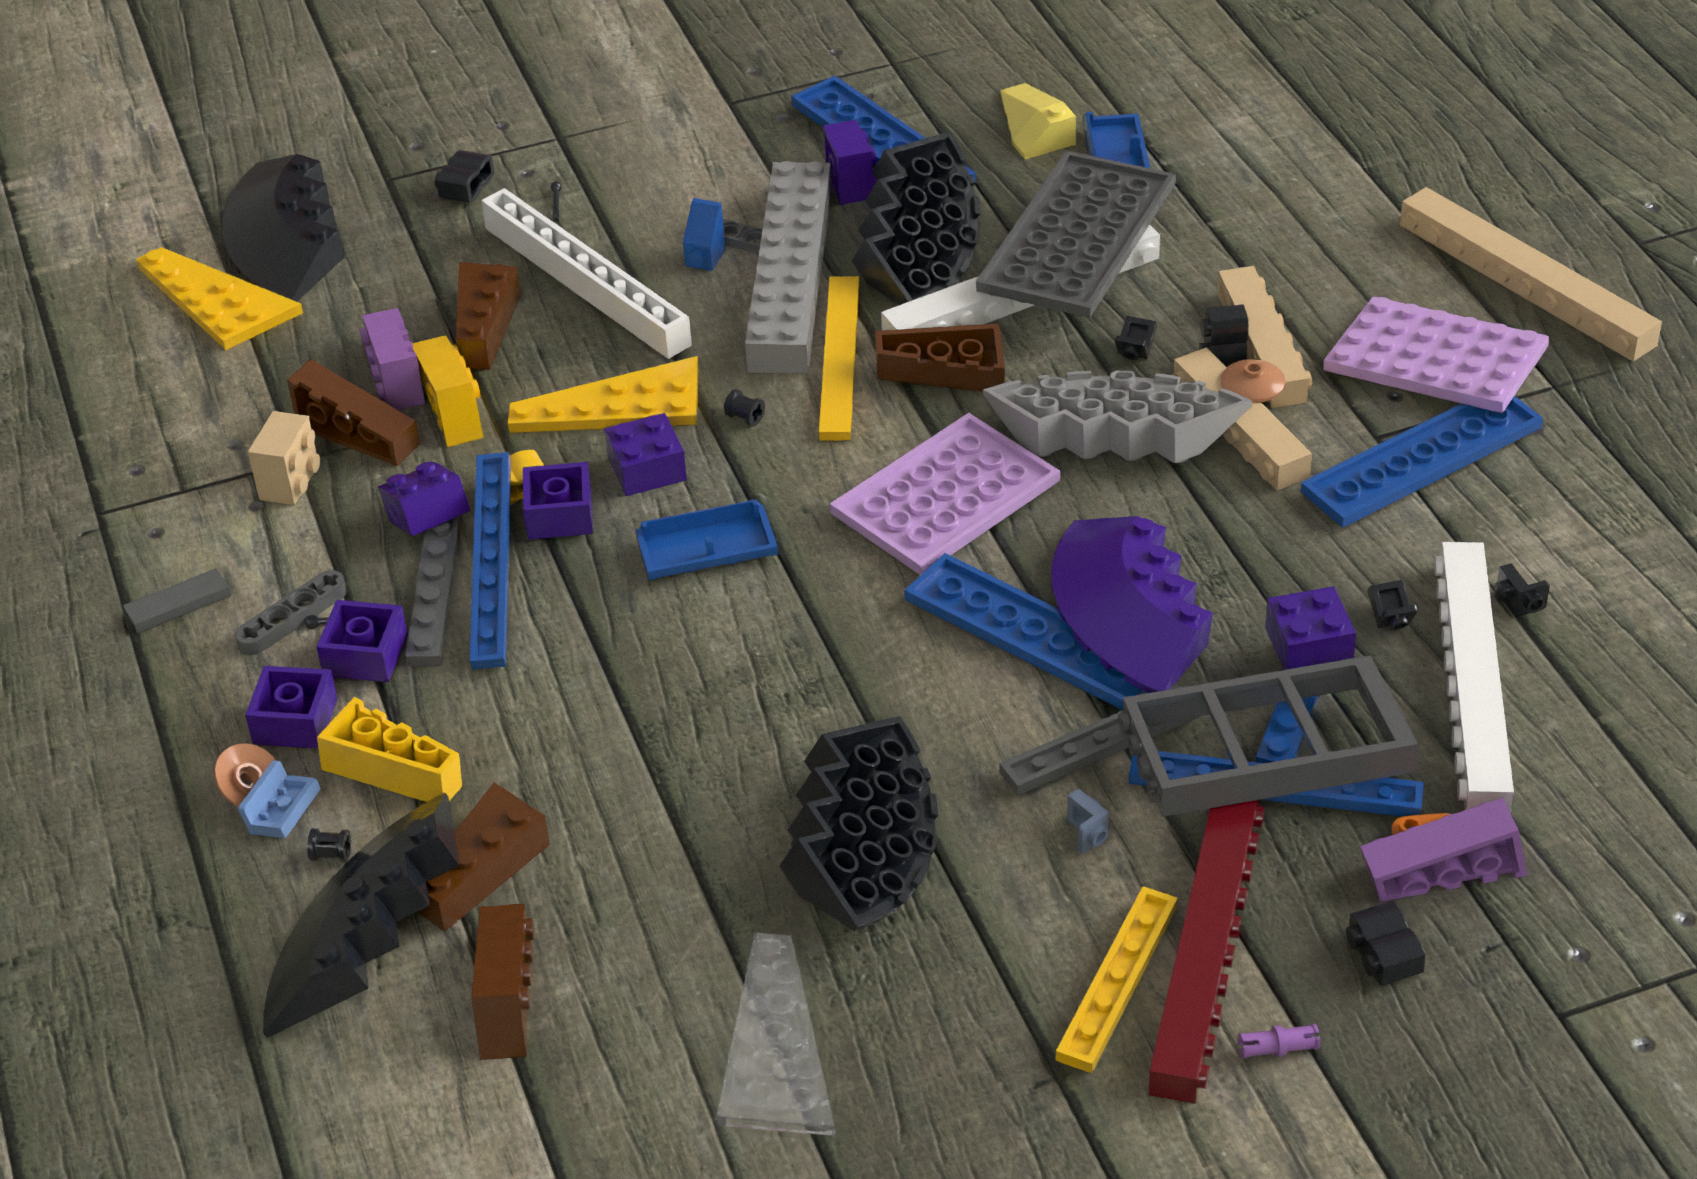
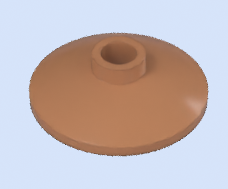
M1249 359L1229 365L1222 373L1221 385L1224 389L1252 400V403H1260L1272 400L1282 393L1285 387V377L1282 371L1275 365L1262 360Z
M253 744L230 746L221 753L215 763L214 779L218 790L226 800L239 807L270 763L276 759L265 749ZM240 778L247 780L249 785L243 783Z

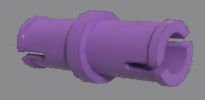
M1316 1024L1285 1029L1281 1025L1272 1026L1269 1031L1238 1033L1237 1045H1246L1238 1051L1240 1057L1244 1059L1268 1054L1283 1057L1286 1056L1287 1052L1319 1049L1320 1036L1313 1037L1314 1034L1319 1033V1029Z

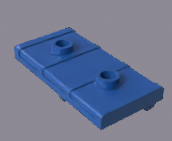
M1093 112L1084 113L1082 127L1090 156L1150 168L1139 114L1093 116Z
M757 499L643 521L640 528L635 529L636 540L648 580L778 555V546L764 506L759 504Z

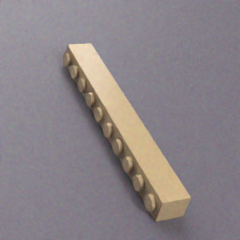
M1428 187L1402 201L1400 226L1634 362L1658 346L1662 321Z

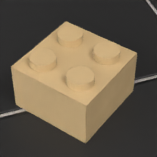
M272 411L250 447L248 455L259 500L295 505L301 494L306 492L309 480L313 473L318 471L320 466V456L316 453L314 444L315 433L314 430H311L309 416Z

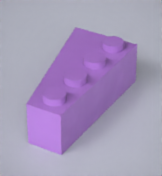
M394 308L362 315L365 327L359 328L362 344L365 346L368 364H371L370 369L373 381L376 384L378 398L381 401L385 400L388 405L397 410L424 405L425 400L417 356L413 352V345L409 341L408 332L405 329L399 309Z
M1503 798L1484 802L1465 811L1449 814L1441 819L1421 826H1414L1406 831L1386 838H1379L1371 843L1360 846L1366 870L1380 902L1426 894L1432 886L1439 885L1446 887L1447 890L1460 888L1462 881L1480 878L1482 883L1494 882L1498 879L1497 875L1512 872L1515 878L1528 876L1519 830Z

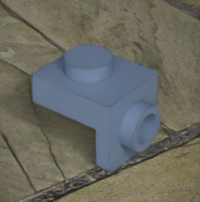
M1079 788L1069 794L1067 820L1078 828L1077 850L1085 854L1093 847L1103 844L1109 835V812L1101 806L1098 800L1089 797Z

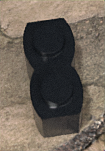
M458 150L449 158L448 164L436 174L435 187L438 190V196L458 201L473 202L478 197L481 188L490 182L494 174L492 155Z
M1244 304L1206 308L1205 318L1200 319V330L1202 337H1204V343H1199V350L1207 348L1226 368L1235 362L1247 360L1249 321Z
M1393 901L1350 913L1349 927H1346L1348 943L1352 949H1358L1362 955V962L1366 973L1369 976H1374L1380 985L1424 973L1426 957L1424 949L1415 933L1408 928L1403 914Z

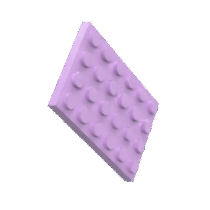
M1373 296L1324 359V371L1503 413L1547 349L1549 336L1538 334L1531 330H1520L1507 327L1504 324L1489 323L1473 317L1449 314L1443 310H1431L1415 304H1405L1389 300L1385 297Z
M967 413L831 502L830 513L921 575L944 553L951 556L1060 481V470L972 414Z

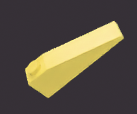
M1026 83L1000 90L1004 112L1007 116L1008 129L1011 132L1012 145L1025 160L1076 145V116L1063 101Z

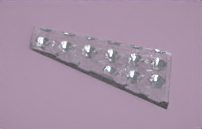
M754 932L717 1112L718 1126L835 1136V1125L792 935Z

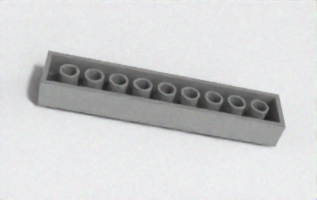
M817 161L810 163L773 162L745 340L747 373H809L832 194L831 163Z

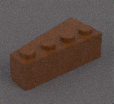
M459 262L456 343L460 356H463L466 368L491 369L521 296L517 266Z
M999 324L875 331L878 379L983 392V389L1004 383L1005 367Z
M311 359L287 379L294 414L309 416L311 430H314L315 435L395 466H398L420 445L414 419Z
M495 782L454 832L459 866L426 882L430 906L420 910L419 914L444 932L550 845L545 815Z
M525 904L480 907L471 999L480 1060L527 1057V1010H530L529 986H532L530 963H533L532 941L535 940V928L533 918L526 917Z

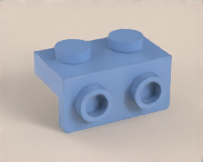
M273 760L239 805L238 811L250 834L286 839L321 787L316 778L287 775L282 763Z

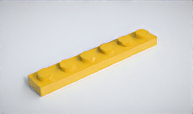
M1144 886L1141 888L1056 1050V1061L1093 1073L1177 909V897Z

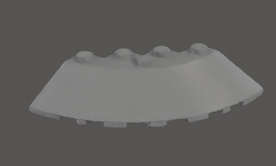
M1115 370L1110 376H1091V371L1066 372V378L1049 377L1047 374L1037 376V382L1021 385L1019 380L983 389L984 397L1018 443L1038 457H1046L1057 450L1067 448L1083 459H1091L1096 457L1097 454L1111 450L1128 461H1137L1145 455L1157 452L1173 463H1183L1188 458L1204 452L1252 407V400L1224 388L1218 390V392L1206 389L1205 382L1180 383V377L1158 373L1155 375V379L1135 377L1133 371Z

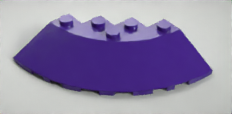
M1128 516L1074 520L1060 539L1052 560L1051 590L1057 601V611L1062 621H1067L1074 631L1073 637L1086 652L1092 650L1100 657V664L1105 668L1110 669L1114 667L1125 674V681L1148 693L1170 690L1208 646L1213 612L1194 604L1197 583L1184 579L1179 575L1182 555L1164 547L1166 527L1156 524L1150 519Z

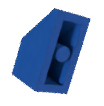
M693 198L683 239L685 266L713 271L724 254L725 239L721 203Z

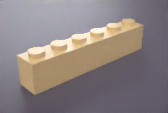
M1254 266L1219 271L1217 296L1222 306L1244 304L1248 315L1247 359L1269 362L1278 367L1284 374L1285 387L1280 395L1267 401L1270 408L1307 403L1308 389L1312 388L1311 374L1308 370L1305 371L1301 353L1295 351L1293 347L1292 335L1290 332H1286L1283 317L1280 313L1277 314L1275 310L1273 296L1268 295L1266 292L1264 278L1259 277Z
M1203 348L1174 359V373L1172 375L1180 377V383L1205 382L1206 389L1218 392V390L1222 389L1221 376L1226 367L1207 348ZM1261 402L1252 403V407L1223 433L1226 441L1232 444L1242 454L1244 460L1250 462L1260 473L1261 477L1268 481L1277 491L1310 478L1312 453Z

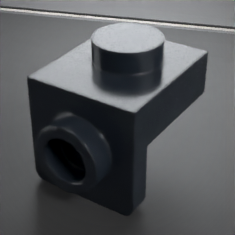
M1126 316L1121 335H1117L1115 340L1118 354L1132 360L1138 358L1148 359L1157 329L1156 321Z
M1512 563L1499 567L1495 592L1498 599L1507 605L1515 617L1535 613L1546 608L1550 588L1546 580L1528 585Z
M1403 580L1371 585L1367 590L1378 628L1388 626L1391 630L1404 628L1410 624L1418 612L1416 605H1410Z

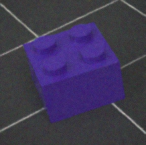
M857 120L824 125L825 163H831L832 188L840 205L866 200L877 182L871 173L873 170L872 163H876V153L873 145H868L866 130H861Z
M665 413L604 428L608 459L625 496L687 480L684 450Z
M436 462L422 463L415 468L416 471L406 475L397 474L391 476L386 480L387 483L378 486L389 522L411 536L471 511L459 475Z
M588 462L523 467V511L528 540L593 534L592 490Z
M1334 586L1267 598L1265 629L1284 670L1354 658L1356 631Z
M336 600L316 646L321 669L331 670L332 676L338 678L389 682L407 637L402 606Z
M263 666L245 714L252 744L318 749L317 736L329 725L338 699L331 670Z

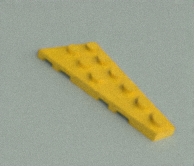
M163 247L151 250L145 255L136 258L138 269L225 350L303 314L301 303Z
M698 356L510 403L508 417L509 433L604 429L620 423H627L662 413L666 414L671 426L697 425Z

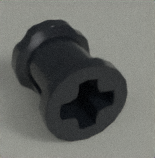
M734 389L725 400V415L729 417L738 416L745 419L747 424L755 426L763 418L765 402L759 398L753 400L743 396L742 391Z
M312 828L307 841L309 860L317 861L319 857L339 858L340 862H347L351 853L350 831L343 829L340 833L320 832L318 828Z

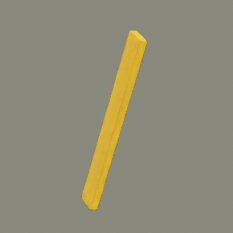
M859 276L829 277L819 422V440L821 441L851 440L860 287Z

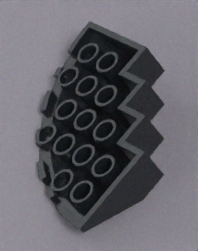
M950 131L885 150L871 172L877 180L865 200L871 211L858 230L864 238V242L851 261L867 284L899 305L955 285L968 268L972 260L974 248L978 242L980 202L979 197L975 196L973 185L975 181L973 175L968 174L964 165L966 158Z
M294 154L258 162L235 186L227 200L221 227L225 249L232 265L239 274L242 273L247 278V282L293 301H299L344 259L340 233L336 227L333 206L330 205L327 185L324 183L320 161L304 155Z
M900 716L828 732L820 736L804 760L811 773L796 794L803 808L788 829L795 843L779 865L799 896L853 931L877 923L896 911L910 898L924 879L929 869L931 855L936 847L935 819L938 817L936 795L931 793L928 783L931 776L928 768L922 767L917 756L920 749Z
M445 792L417 807L374 837L346 862L310 903L286 941L273 970L263 1013V1034L267 1038L369 989L366 963L399 947L396 922L430 906L426 882L459 866L450 802Z

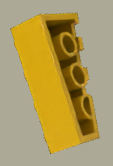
M446 335L412 343L413 352L417 356L423 389L428 396L432 411L437 416V423L440 431L444 433L447 447L484 438L476 399L481 397L476 379L473 380L470 368H466L463 356H460L457 345H451Z
M356 697L317 736L321 770L425 802L444 792L448 795L450 801L462 787L459 753L426 735L418 737L412 733L410 726L402 722L396 725L387 720L386 713L376 708L372 711L365 708L364 702Z

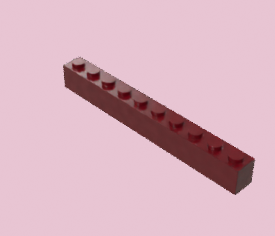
M1259 800L1210 808L1150 1067V1096L1196 1104L1199 1088L1206 1089L1210 1066L1204 1065L1206 1057L1213 1058L1216 1035L1211 1034L1212 1027L1219 1028L1223 1004L1217 1003L1218 997H1226L1229 975L1224 974L1225 967L1232 968L1235 945H1230L1231 938L1238 939L1241 917L1236 916L1237 910L1244 911L1247 888H1242L1243 882L1250 883L1253 861L1248 860L1249 854L1256 855L1259 841V833H1254L1255 827L1262 828L1265 807L1258 806Z

